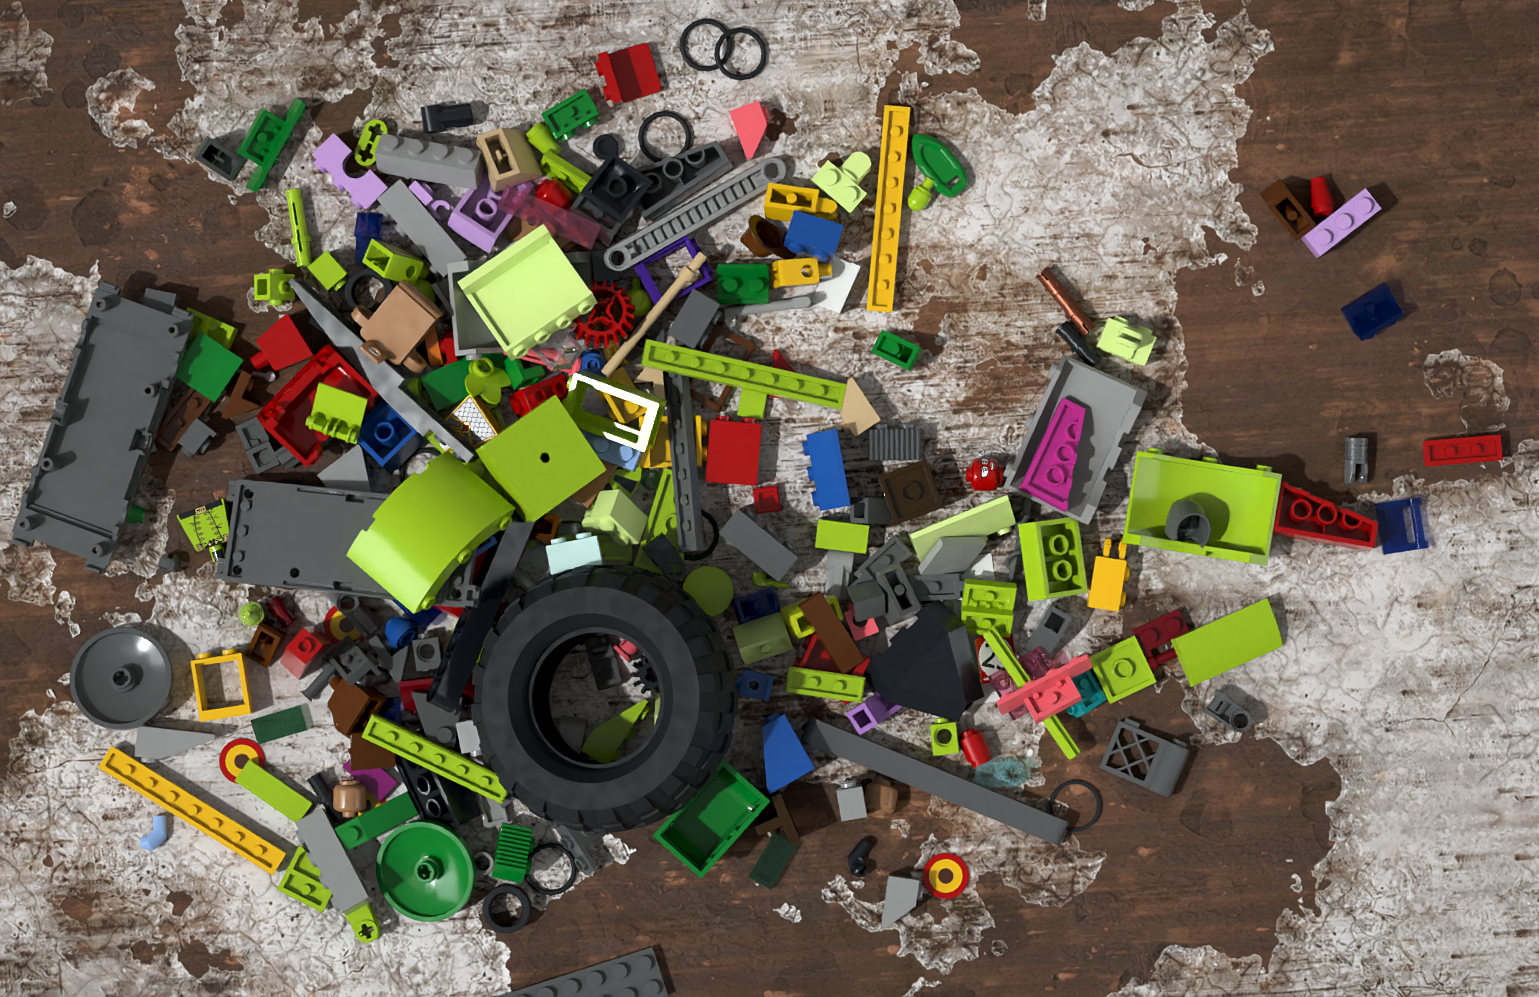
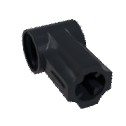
M470 103L451 106L429 105L420 108L424 134L440 133L446 131V129L473 126Z

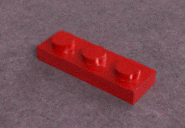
M1501 434L1422 441L1424 467L1503 460Z

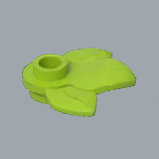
M486 357L472 360L469 364L470 373L465 378V387L471 397L480 394L486 402L498 404L501 399V387H507L512 384L507 373L501 368L494 367L492 361Z

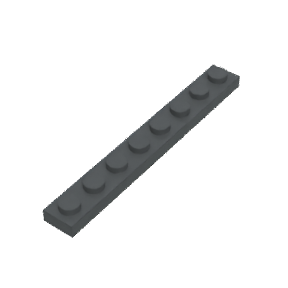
M677 345L679 347L686 348L685 345ZM663 371L679 553H691L704 550L690 383L688 376Z

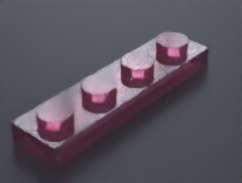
M506 185L497 206L498 210L537 227L544 224L549 232L590 250L593 249L602 228L601 225L509 185Z

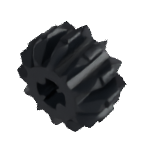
M642 654L640 655V660L643 666L637 662L633 663V667L640 670V672H631L630 674L631 677H640L633 685L637 687L643 683L644 686L641 689V693L644 694L647 687H651V696H655V687H658L660 691L658 679L652 681V678L650 680L646 678L648 674L647 669L652 667L649 661L647 662L646 657Z

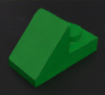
M882 329L871 353L906 371H911L922 348Z

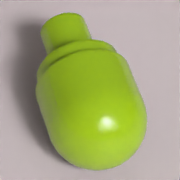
M926 177L921 186L917 184L913 188L907 200L910 209L922 211L926 208L932 198L930 190L934 184L933 180Z

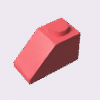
M759 101L729 111L747 161L753 160L767 129L766 121L770 119L766 106H760Z

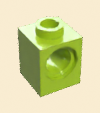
M329 251L324 252L308 266V269L330 292L332 290L337 292L342 289L348 282L346 278L350 276Z
M942 717L935 718L934 723L929 724L933 756L959 753L956 722ZM941 729H948L951 732V738L946 743H941L937 740V733Z

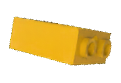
M237 648L222 650L223 655L216 657L212 656V652L197 654L196 660L190 661L200 722L254 713L245 652L238 653ZM237 660L244 704L208 709L202 665Z

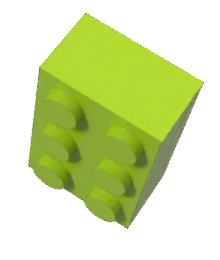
M1067 517L1018 524L1028 601L1088 593L1078 520Z

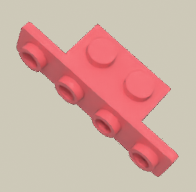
M1089 655L1075 656L1068 664L1049 670L1045 676L1037 680L1028 681L1019 690L1005 693L996 702L1001 715H1004L1025 704L1035 723L1038 724L1082 700L1081 695L1071 679L1093 667Z

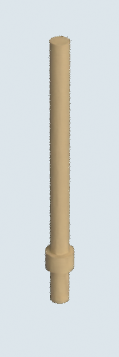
M699 251L687 267L684 266L678 274L680 276L601 370L602 373L609 377L686 283H691L695 278V272L707 259L705 255Z

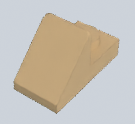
M645 367L633 384L653 382L654 387H649V394L666 400L663 371Z

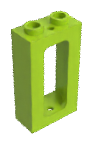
M583 369L570 376L567 383L569 392L567 399L563 400L562 405L578 428L643 452L653 448L667 400ZM592 387L647 407L641 431L584 410L582 405L587 388Z

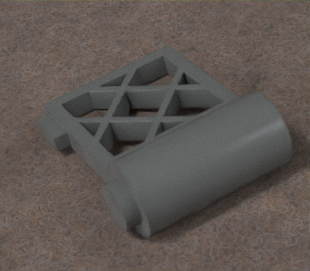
M1128 718L1124 722L1119 721L1099 768L1171 798L1190 754V750L1186 749L1188 744L1173 738L1171 743L1138 729L1140 723ZM1125 728L1132 731L1136 742L1122 747L1118 739L1121 729ZM1136 734H1139L1146 738L1138 740ZM1149 739L1160 743L1156 754L1145 757L1140 743ZM1117 742L1119 749L1112 751ZM1138 745L1143 759L1129 764L1123 750ZM1120 751L1126 766L1118 769L1107 766L1110 755ZM1153 758L1151 766L1149 767L1147 760ZM1143 761L1148 770L1144 781L1135 778L1130 768ZM1127 768L1130 775L1121 772V770Z

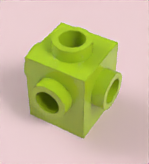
M269 269V274L254 275V300L269 301V306H285V301L295 300V291L289 283L291 278H295V274H284V269Z

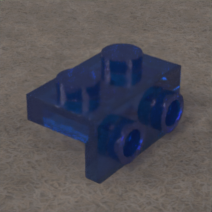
M1385 282L1340 309L1353 334L1361 341L1373 338L1378 331L1386 326L1397 323L1399 318L1405 315Z

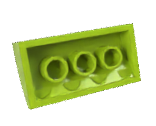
M1267 598L1260 599L1170 639L1190 687L1283 646L1279 628Z

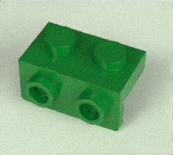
M584 88L543 112L541 116L555 140L559 141L562 139L563 142H566L576 136L575 131L582 126L588 129L598 123L597 118L601 114Z

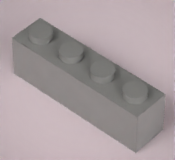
M382 133L375 151L377 171L379 173L477 190L484 171L482 152L480 150Z
M401 179L377 198L380 202L377 208L387 219L392 216L397 222L394 228L403 238L409 236L414 242L411 248L420 258L424 255L431 262L428 268L436 277L440 275L444 278L448 277L447 263L469 259Z
M320 808L295 822L298 828L295 833L302 845L306 843L310 851L307 853L311 864L314 867L318 866L321 872L319 879L323 887L330 889L333 895L330 900L335 910L349 915L373 901L374 899L349 851L344 849L334 829L336 826L333 824L327 811L324 808Z

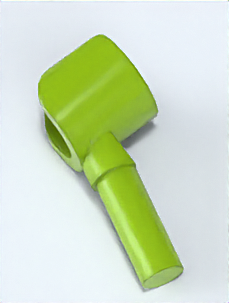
M766 572L752 573V583L754 586H773L787 589L788 583L766 580Z

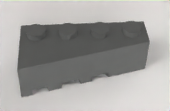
M716 140L687 150L685 153L664 158L662 161L638 167L637 170L651 179L653 184L636 207L646 223H648L733 168Z

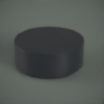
M600 135L593 142V152L600 160L605 161L611 152L616 155L618 153V143L611 135Z

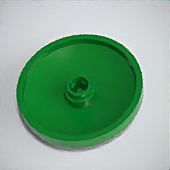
M414 820L401 825L384 840L376 859V876L382 894L399 913L417 921L435 922L449 918L468 902L475 888L477 871L470 847L458 832L441 822Z

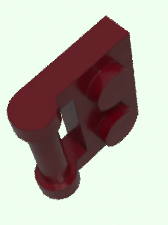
M1179 608L1131 631L1135 635L1153 672L1159 669L1158 666L1178 656L1174 648L1153 657L1150 650L1188 632L1189 629Z

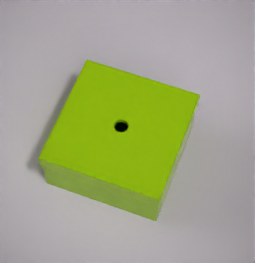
M556 395L542 402L475 449V452L510 503L516 508L515 510L524 523L536 521L607 470Z

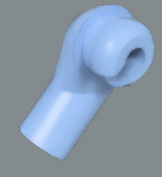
M166 815L153 816L154 830L140 839V845L143 849L154 850L166 839Z

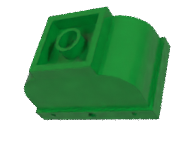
M722 758L716 769V774L708 785L701 789L685 807L670 815L653 834V837L702 879L767 806L770 799Z

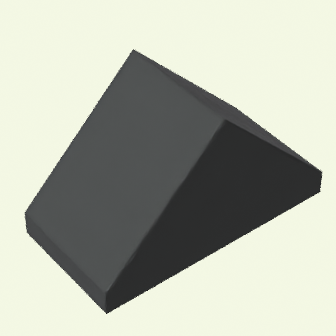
M206 136L193 156L230 182L245 161L209 136Z

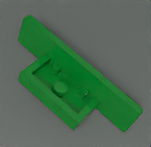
M294 99L283 120L261 108L236 153L257 164L246 185V188L257 193L259 189L265 186L268 179L267 174L271 166L274 167L280 159V150L292 138L293 127L296 122L303 118L306 111V103L302 100Z

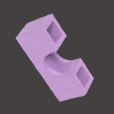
M333 133L312 154L316 158L313 163L322 173L328 171L334 177L331 182L341 192L346 189L352 195L349 200L359 210L364 207L369 211L379 202L377 198L389 188L371 170L360 178H350L346 173L345 165L354 152Z
M1365 188L1301 237V239L1313 255L1318 258L1378 212L1381 207Z

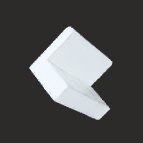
M834 256L833 261H829L832 266V278L821 279L812 302L836 314H840L861 266Z

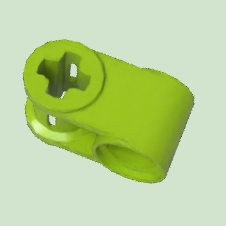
M371 902L349 915L344 914L359 941L369 943L375 941L380 936L381 926L375 916ZM365 924L367 927L372 926L374 929L371 932V938L368 934L364 935L362 932L366 929Z

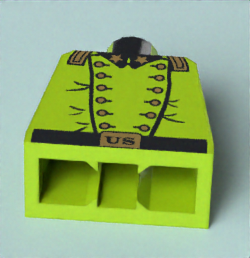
M220 499L177 515L179 522L197 552L209 549L214 563L217 562L218 558H225L226 550L223 543L228 541L231 521L226 499Z

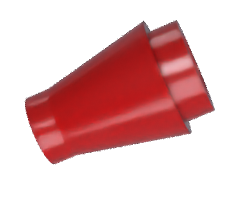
M1316 177L1311 179L1310 210L1313 211L1314 216H1325L1334 213V206L1336 204L1326 183V178Z

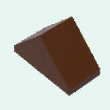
M267 621L260 622L245 656L268 668L287 633Z

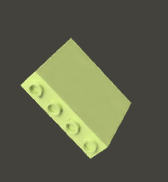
M544 224L457 282L511 361L525 356L533 346L544 343L550 338L551 334L559 329L566 328L573 319L581 314L590 312L594 305L598 303L591 290L588 289Z

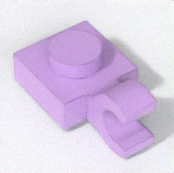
M415 180L408 187L430 209L436 219H442L437 213L438 207L445 206L447 210H451V206L446 201H436L431 196L434 191L425 182L419 184Z

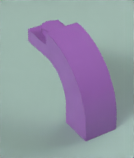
M876 692L848 711L846 715L859 735L881 723L888 716L902 708V706L888 703Z

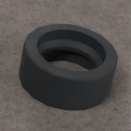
M364 268L355 272L348 279L345 287V298L349 307L354 310L357 305H361L355 297L356 286L361 280L365 278L378 279L385 288L383 301L395 288L392 280L382 277L371 268ZM383 301L378 306L368 309L374 314Z
M501 884L494 887L486 895L482 904V915L486 924L492 930L511 934L520 930L528 922L531 915V901L528 894L521 887ZM502 894L516 896L522 905L520 917L510 924L499 922L492 913L494 900Z

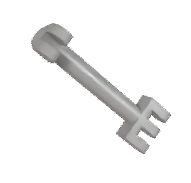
M805 296L772 301L769 304L725 307L726 325L731 328L737 325V316L809 308L812 306V300Z

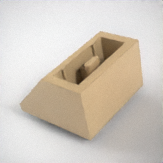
M499 128L477 136L475 148L482 152L483 167L494 193L542 177L543 175L532 148L527 141L524 130Z

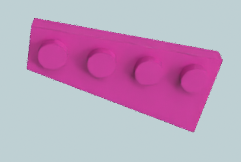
M1065 398L1059 401L1019 487L1020 490L1063 512L1067 511L1069 490L1072 486V474L1077 459L1076 452L1086 410Z

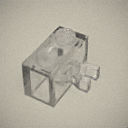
M571 322L566 328L559 329L551 334L550 338L544 343L536 344L532 347L535 353L552 371L571 368L584 350L570 334L577 326L574 322Z

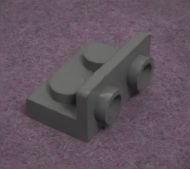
M349 635L325 655L351 687L370 669L378 677L382 674L377 668L380 662L368 652L369 649L361 640L358 639L355 642Z

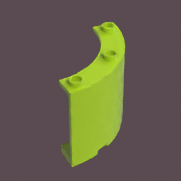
M1148 448V452L1137 451L1122 543L1267 566L1282 474L1273 473L1272 467L1257 465L1255 470L1217 464L1218 459L1203 457L1202 461L1167 456L1163 455V450ZM1191 498L1205 507L1211 524V532L1203 548L1200 547L1198 542L1192 540H1171L1164 533L1169 510L1176 500Z
M449 451L427 462L426 470L419 475L414 472L391 493L372 515L375 521L367 531L365 529L361 530L346 555L413 614L423 609L428 610L435 603L436 594L460 563L464 564L470 558L472 551L486 539L500 530H505L511 524V516L516 509Z

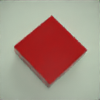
M778 485L752 489L756 514L782 511Z

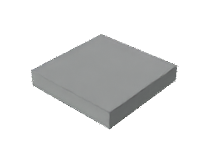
M940 537L918 566L920 575L964 574L986 546L984 537Z

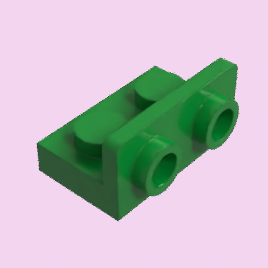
M757 262L751 264H718L717 303L769 304V265Z

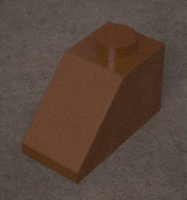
M1278 179L1260 193L1267 206L1296 241L1317 226L1281 179Z

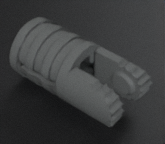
M1345 438L1344 483L1353 484L1356 470L1358 484H1367L1368 438Z

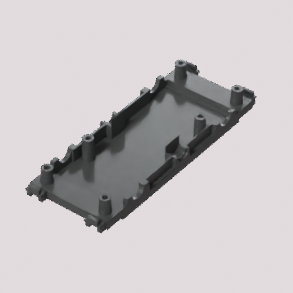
M101 280L99 288H96L86 319L82 322L79 341L71 353L74 357L60 398L55 400L56 407L54 413L48 420L51 424L38 462L32 466L30 483L22 495V504L12 530L14 534L11 542L31 548L36 540L86 558L84 568L102 575L106 573L108 566L111 565L118 542H120L186 352L195 317L193 312L174 306L171 315L120 296L122 291L120 286Z
M229 480V492L226 501L233 502L226 555L225 558L217 559L218 566L215 578L224 582L256 585L259 587H276L287 590L297 589L333 593L336 595L397 600L346 556L362 529L366 531L375 521L372 515L391 494L265 481ZM477 548L472 551L470 558L464 564L460 563L445 581L435 596L436 601L433 606L478 608V605H480L481 587L472 585Z

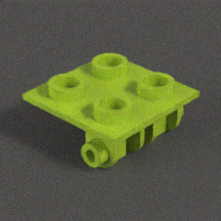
M319 382L311 416H308L305 425L310 430L314 429L324 433V435H331V437H337L345 440L347 443L357 444L368 399Z

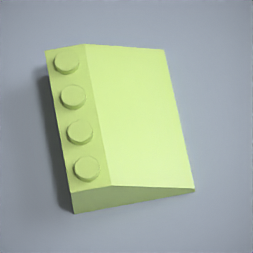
M1002 495L918 529L908 535L921 563L940 537L982 536L985 541H988L987 535L997 532L998 536L1012 531L1011 525L1016 524L1008 496Z

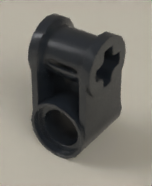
M662 532L642 548L652 562L670 580H680L686 575L687 565ZM672 562L675 565L680 563L682 565L680 568L681 575L673 574L671 576L668 572L671 569L669 564Z

